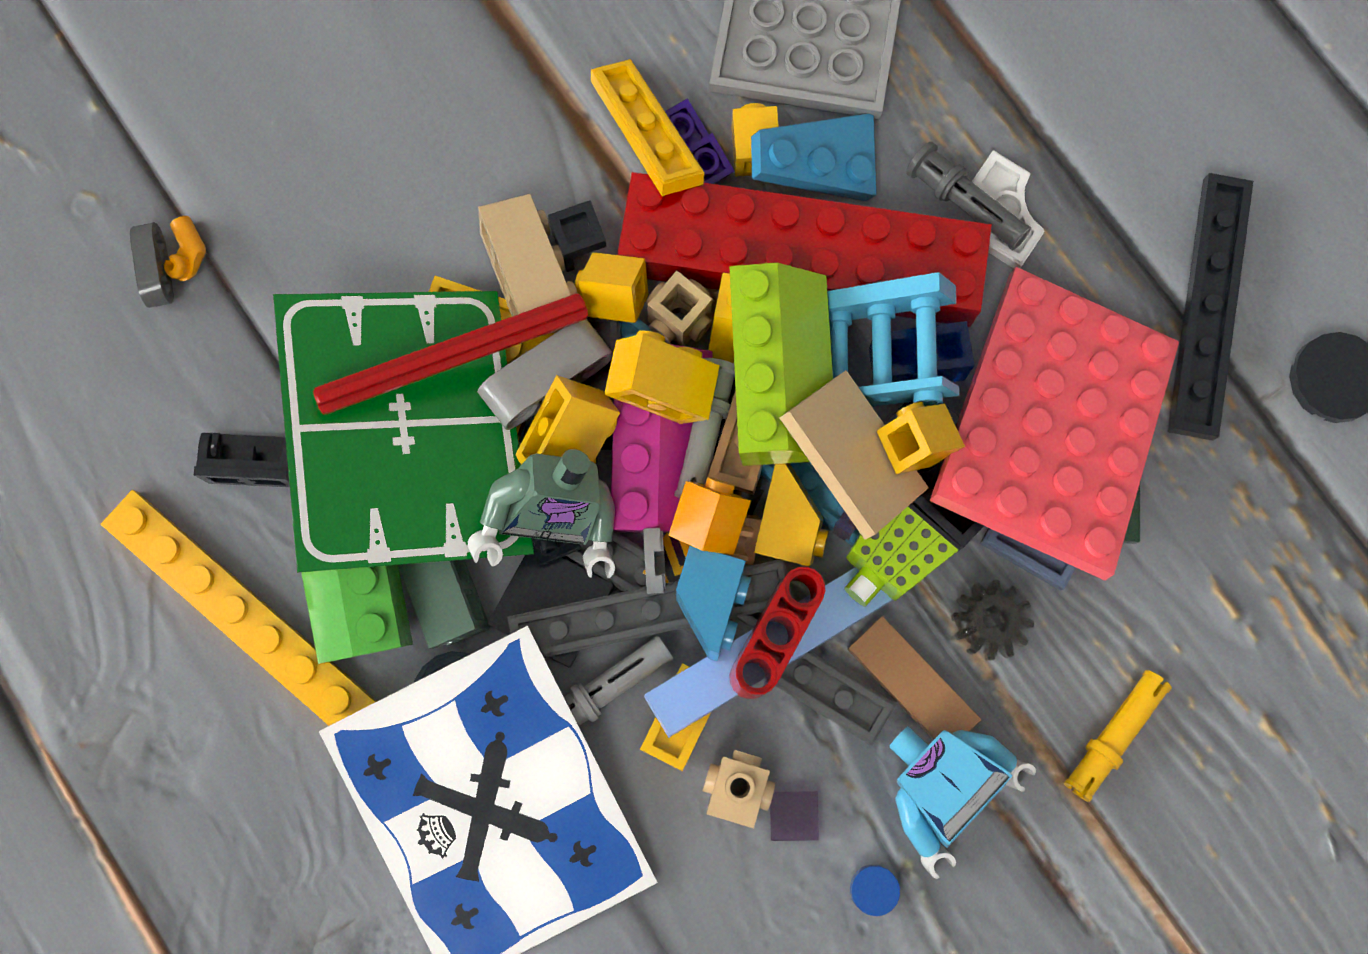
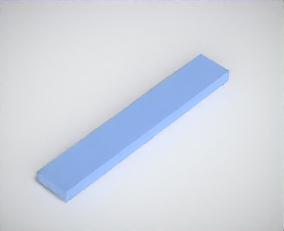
M856 567L825 585L824 598L788 665L892 602L893 599L882 590L878 592L866 607L852 599L844 587L859 572ZM808 595L807 597L803 598L798 602L808 603L810 600V595ZM778 622L767 623L766 634L769 640L777 645H785L788 640L786 628ZM752 630L735 639L731 651L721 649L718 661L706 657L644 695L645 700L668 738L738 696L730 684L729 674ZM755 663L744 665L742 671L743 678L749 686L753 687L765 679V673L759 665Z

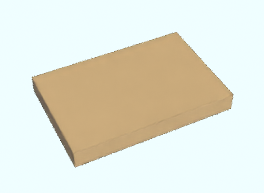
M847 370L780 417V420L865 540L877 534L929 488L917 470L901 474L895 473L877 434V430L885 425Z

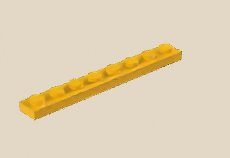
M131 490L100 524L328 726L377 702L374 697L332 661L318 664L316 649L311 642L139 492Z

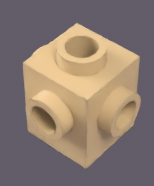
M676 271L666 283L664 281L659 283L647 299L648 322L651 323L649 329L652 332L663 335L665 343L668 344L673 341L677 345L685 346L690 339H693L695 342L699 341L713 322L709 318L712 309L710 294L697 281L693 279L688 280ZM683 313L686 316L681 320L674 314Z
M734 750L732 759L722 756L720 765L710 763L703 787V792L711 794L706 810L707 815L754 829L759 809L768 811L775 789V782L768 781L770 771L760 768L762 758ZM736 778H743L747 782V790L740 796L733 795L730 790V785Z

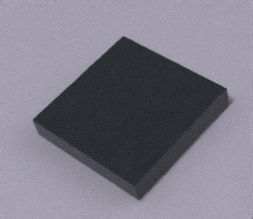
M533 547L534 554L524 556L487 624L510 635L508 616L608 596L615 586L594 574L590 578L585 569L564 558H559L540 567L538 566ZM580 651L550 658L571 668Z

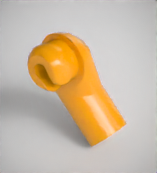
M180 216L170 223V228L180 247L176 254L169 256L170 260H165L164 269L170 278L187 281L196 276L206 254V247L190 216Z

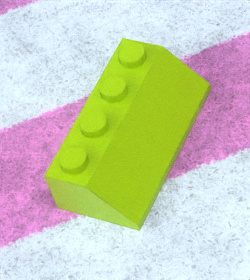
M781 263L729 266L738 445L742 465L810 462L780 420V417L833 379L826 275Z

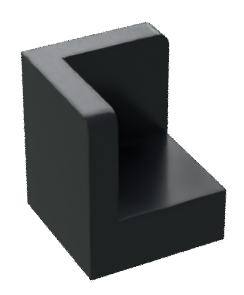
M591 200L548 215L552 235L556 245L561 250L566 272L575 270L573 258L607 247L606 239Z

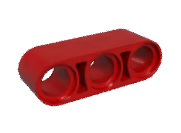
M797 567L791 570L776 586L729 674L730 684L734 692L740 697L757 699L770 692L781 678L824 598L826 591L825 582L815 569ZM799 581L808 587L810 591L808 603H800L792 598L789 592L790 582ZM778 622L786 628L788 640L785 645H777L769 640L766 634L767 623ZM755 663L763 669L765 682L762 687L755 688L745 682L742 672L745 664Z

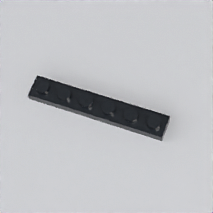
M1209 173L1203 179L1167 431L1169 433L1211 441L1217 439L1220 435L1254 182L1251 180Z

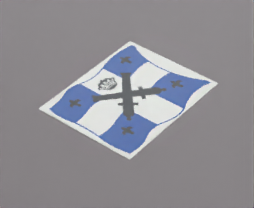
M528 626L319 731L432 954H521L658 883Z

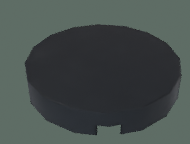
M1335 332L1322 334L1302 346L1297 353L1294 364L1291 365L1289 374L1292 393L1301 407L1310 414H1317L1319 417L1326 418L1324 421L1332 423L1353 421L1368 413V343L1358 336Z

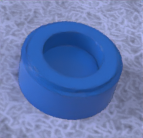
M867 865L859 869L852 877L850 895L854 904L865 914L882 916L892 911L897 905L900 897V887L892 872L879 865Z

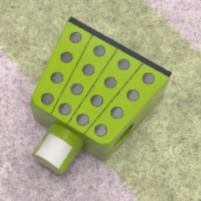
M911 503L877 534L866 540L861 534L858 536L846 558L859 572L844 589L852 599L864 607L871 602L880 590L896 601L955 554L961 546Z

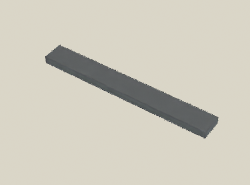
M613 531V539L611 542H607V548L615 564L614 574L607 578L605 561L596 562L592 566V573L613 584L623 592L646 588V575L643 574L645 570L644 549ZM588 540L586 545L580 544V550L568 554L566 557L585 568L583 555L586 549L593 545L591 540ZM752 615L730 619V621L738 623L734 640L752 630L758 619ZM691 627L684 628V630L696 637ZM808 652L787 665L776 684L777 688L869 745L874 744L896 706L892 701L812 652Z

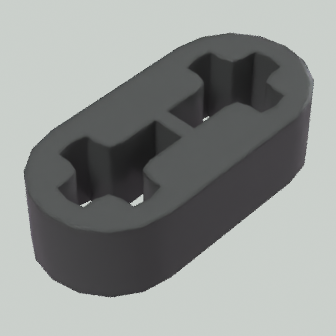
M155 222L131 227L130 243L135 277L143 303L148 308L171 304L174 299L172 278L166 274L164 269L165 260L169 259L166 242L160 227Z

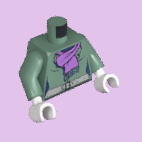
M569 449L565 451L562 457L533 454L518 469L493 482L480 523L484 525L483 530L471 535L468 540V548L475 563L478 562L481 551L488 548L487 559L491 566H496L503 556L502 549L496 539L498 530L499 534L583 545H586L588 540H591L593 545L588 547L583 555L587 574L591 578L592 566L598 561H605V572L607 578H610L614 574L615 564L607 548V542H611L613 539L615 504L607 484L598 478L597 465L590 461L582 451Z

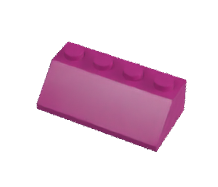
M670 344V345L675 346V347H686V346H680V345ZM693 348L703 353L702 358H713L712 351ZM614 399V405L620 414L613 432L611 496L615 504L613 531L643 533L645 528H660V531H663V533H669L680 500L674 494L678 487L693 422L679 424Z

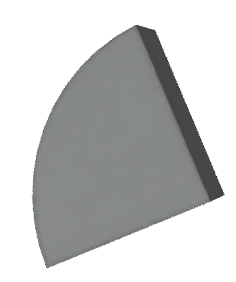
M645 528L643 533L647 594L664 593L666 582L663 531H660V528Z

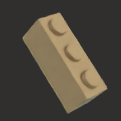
M531 194L478 207L480 235L511 316L573 294H578L573 281H565L562 273L565 271V265L561 250L558 245L551 246L548 239L550 227L546 213L543 209L537 211ZM561 329L556 330V331H553V332H550V333H548V334L558 332V331H560Z

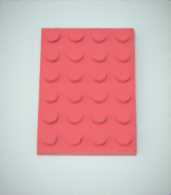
M1015 267L1008 276L956 424L965 447L951 453L944 459L930 501L1106 581L1115 574L1179 341Z

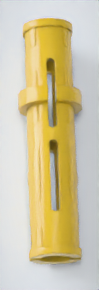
M1145 670L1139 682L1098 738L1089 740L1085 746L1087 753L1069 778L1063 782L1068 789L1074 788L1072 792L1075 795L1090 802L1093 798L1092 796L1111 770H1118L1123 764L1121 756L1165 695L1172 689L1168 682L1160 684L1164 678L1152 671Z

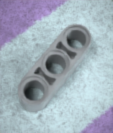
M586 319L564 327L491 375L482 383L477 392L504 428L510 430L538 412L556 375L582 383L606 366L612 359L613 352Z

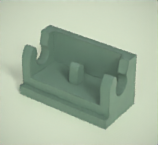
M465 560L398 565L429 649L442 645L447 647L491 629L490 625L487 624L486 614Z

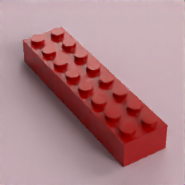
M632 172L617 255L645 258L647 279L667 282L678 271L688 280L693 279L704 288L717 290L720 289L722 274H730L729 266L781 263L826 275L827 291L939 272L956 285V304L940 306V311L935 313L936 322L971 327L982 308L992 224L711 183H703L700 186L661 196L648 174ZM911 311L895 313V316L916 319V314Z

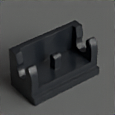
M202 432L199 439L196 466H194L193 475L209 484L290 487L285 436L231 435Z

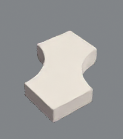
M993 150L972 182L993 199L997 200L999 204L1024 224L1029 225L1031 231L1026 239L1013 251L1006 243L991 233L988 253L1013 269L1015 267L1021 268L1045 231L1031 217L1025 202V186L1031 173ZM983 207L985 212H987L990 216H992L999 223H1001V221L998 218H996L993 214H991Z

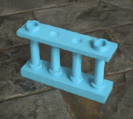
M937 272L827 291L833 379L845 370L848 372V326L852 325V320L867 318L872 320L873 385L862 386L859 389L872 407L920 401L924 403V406L942 404L943 398L959 396L958 385L943 376H937L935 313L940 311V306L956 304V285L945 276ZM911 311L916 314L918 379L892 382L891 320L895 318V313Z

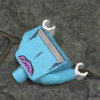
M907 726L889 746L909 766L897 779L900 789L895 798L903 831L919 855H921L922 865L935 879L940 878L934 870L935 862L940 858H945L952 867L956 865L955 858L946 848L949 847L1002 788L1007 785L1023 792L1025 788L1020 786L1017 780L1019 772L1023 770L1031 775L1036 773L1033 765L1017 760L1016 756L995 737L966 730H958L952 734L943 730L928 745Z

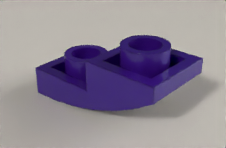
M688 98L665 111L704 171V183L715 184L734 173L733 167L713 133L708 134Z

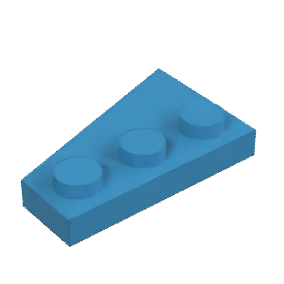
M862 114L761 129L751 136L753 180L862 201H868L876 196L874 115Z

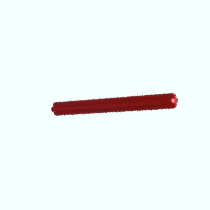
M573 294L318 386L313 390L316 403L322 414H329L570 326L588 318L586 303L580 294Z

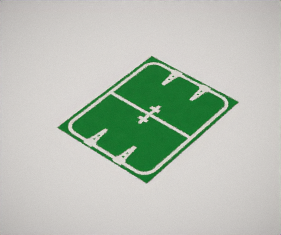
M498 292L273 294L297 573L473 559L468 548V540L475 532L483 530L484 525L480 523L491 485L495 480L521 466L515 456L519 448L516 427L506 430L477 392L485 380L508 365L506 350L498 351L329 414H322L319 410L313 390L318 386L501 321ZM498 530L496 539L502 549V557L534 554L532 538L499 534ZM488 548L481 551L479 558H487Z

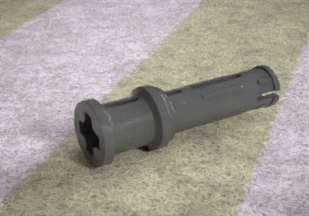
M933 142L925 144L911 160L906 174L911 178H920L934 189L935 197L940 201L944 200L947 202L951 200L978 223L992 224L991 233L1006 243L1012 251L1015 250L1026 239L1031 231V227L1024 224L999 204L997 200L967 178L966 168L961 164L955 166L937 152L938 146ZM931 167L937 170L942 175H939L937 172L931 169ZM975 202L979 203V204H980L982 207H984L987 211H989V212H990L991 214H993L996 218H998V219L1001 221V223H999L996 219H994V218H993L992 216H990L987 212H985L982 208H980L977 204H975Z

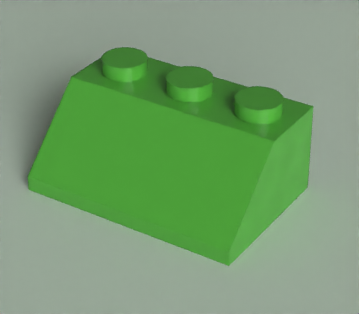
M398 565L301 572L318 664L413 645Z

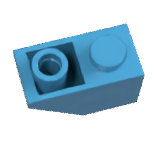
M690 545L676 588V600L708 659L718 661L721 649L731 651L738 623L730 621L735 603L744 605L751 577L743 575L745 560L721 553L702 551Z

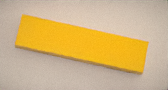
M629 59L591 69V83L661 196L703 185L704 171L632 60Z

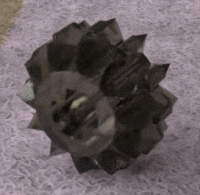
M999 580L991 581L987 591L980 583L972 585L970 587L972 597L962 594L956 600L959 606L967 612L960 611L951 615L952 621L965 624L964 629L954 634L956 640H962L970 636L972 640L967 646V653L970 655L976 654L983 646V655L986 661L995 660L998 650L1004 658L1014 656L1013 644L1022 647L1026 646L1029 641L1026 635L1019 629L1034 627L1033 620L1021 618L1020 612L1026 611L1031 607L1029 601H1022L1018 604L1013 602L1018 594V589L1015 586L1008 588L1002 595ZM997 613L1000 616L1001 623L987 628L984 625L983 618L988 617L989 614Z

